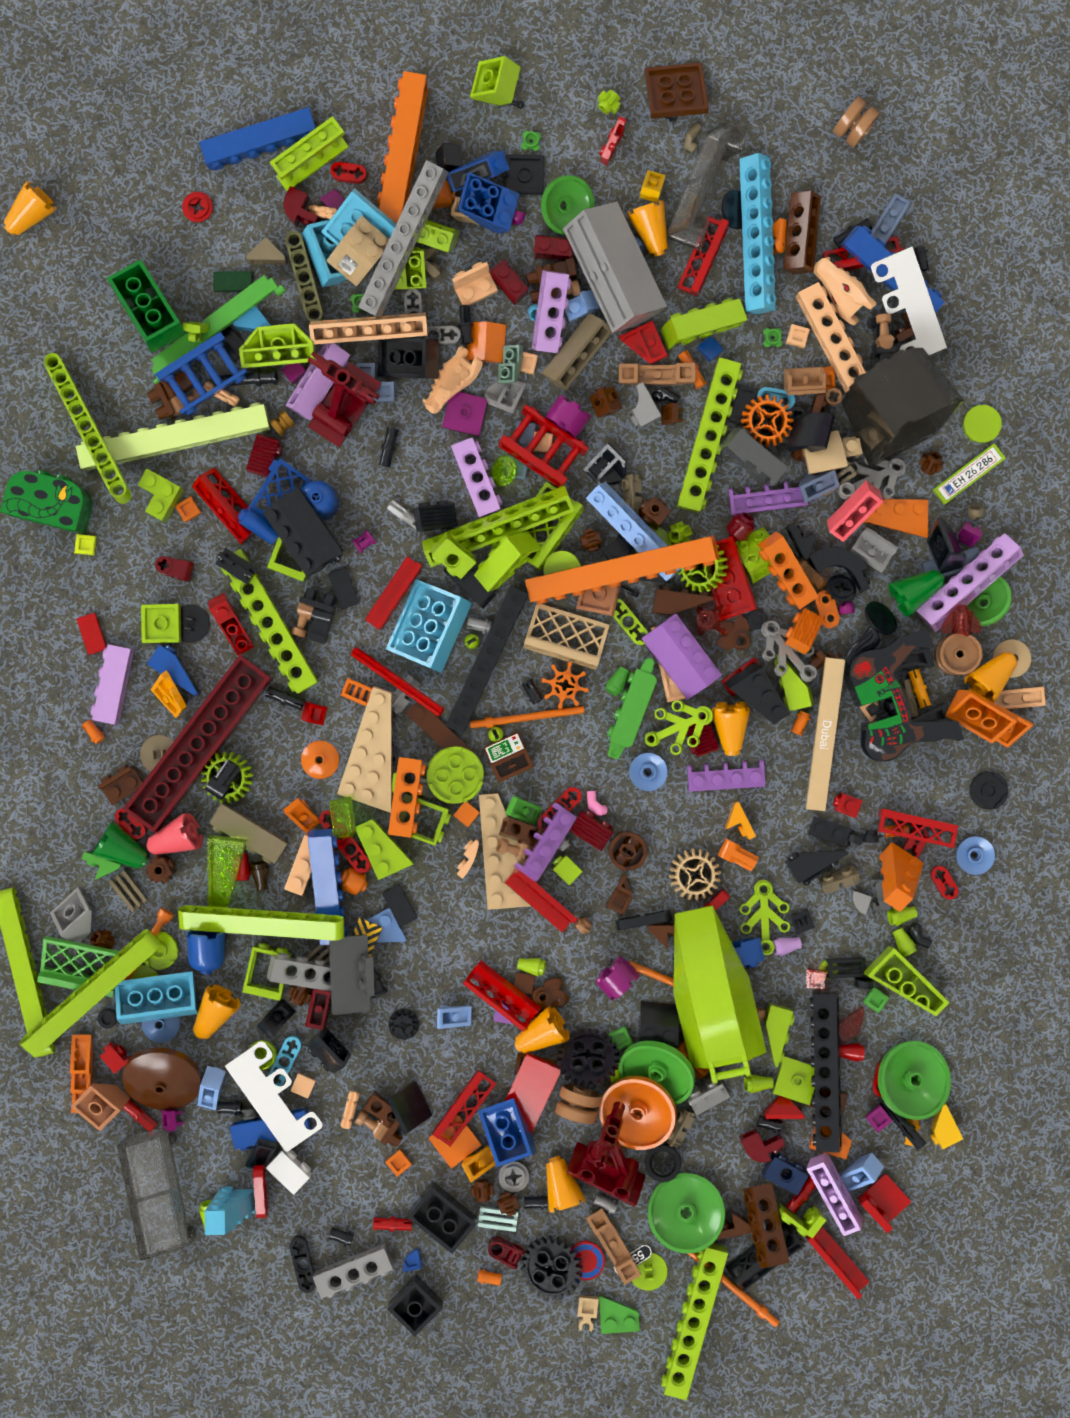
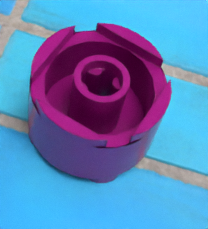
M559 394L545 418L576 439L591 418V415L584 410L580 411L581 406L574 401L569 403L567 398Z
M621 955L612 962L613 965L609 969L607 967L604 968L595 980L599 988L611 1001L623 995L631 987V981L634 979L636 982L640 977V974Z

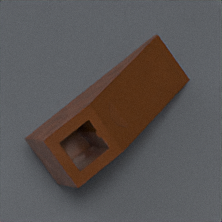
M660 586V589L655 590L652 613L671 616L713 600V597H710L707 592H698L696 595L690 594V590L679 589V592L671 591L670 587Z

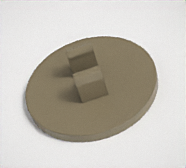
M156 735L147 739L140 751L141 761L145 768L152 771L174 741L163 735Z

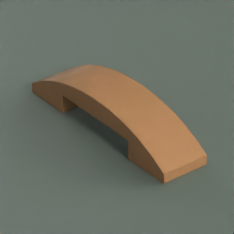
M676 363V365L619 364V384L638 385L643 382L644 385L662 386L695 383L696 363Z
M600 1208L586 1217L587 1222L599 1238L623 1283L626 1285L641 1276L633 1257L604 1209Z

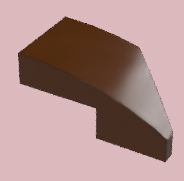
M625 874L620 878L605 906L622 916L632 899V892Z

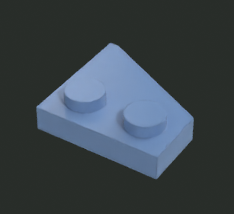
M390 908L366 919L382 927L377 942L407 941Z

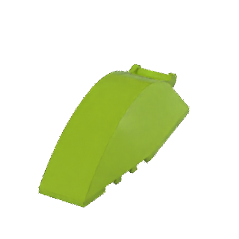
M713 905L675 913L673 994L689 1061L693 1068L709 1069L713 1084L718 1083V1080L743 1075L749 1077L751 1076L748 1061L767 1052L749 975L737 955ZM740 1062H743L744 1065L742 1068L717 1073L715 1071L716 1067Z

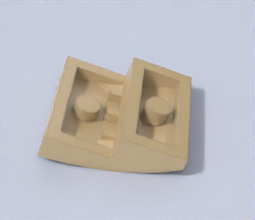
M838 430L831 431L827 449L810 452L807 448L802 449L808 475L846 468L848 466Z

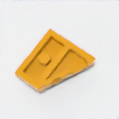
M164 671L151 688V691L172 715L177 718L183 713L187 705L168 671Z

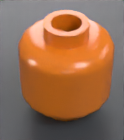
M353 867L343 869L341 872V889L352 895L365 891L368 885L365 873H359Z

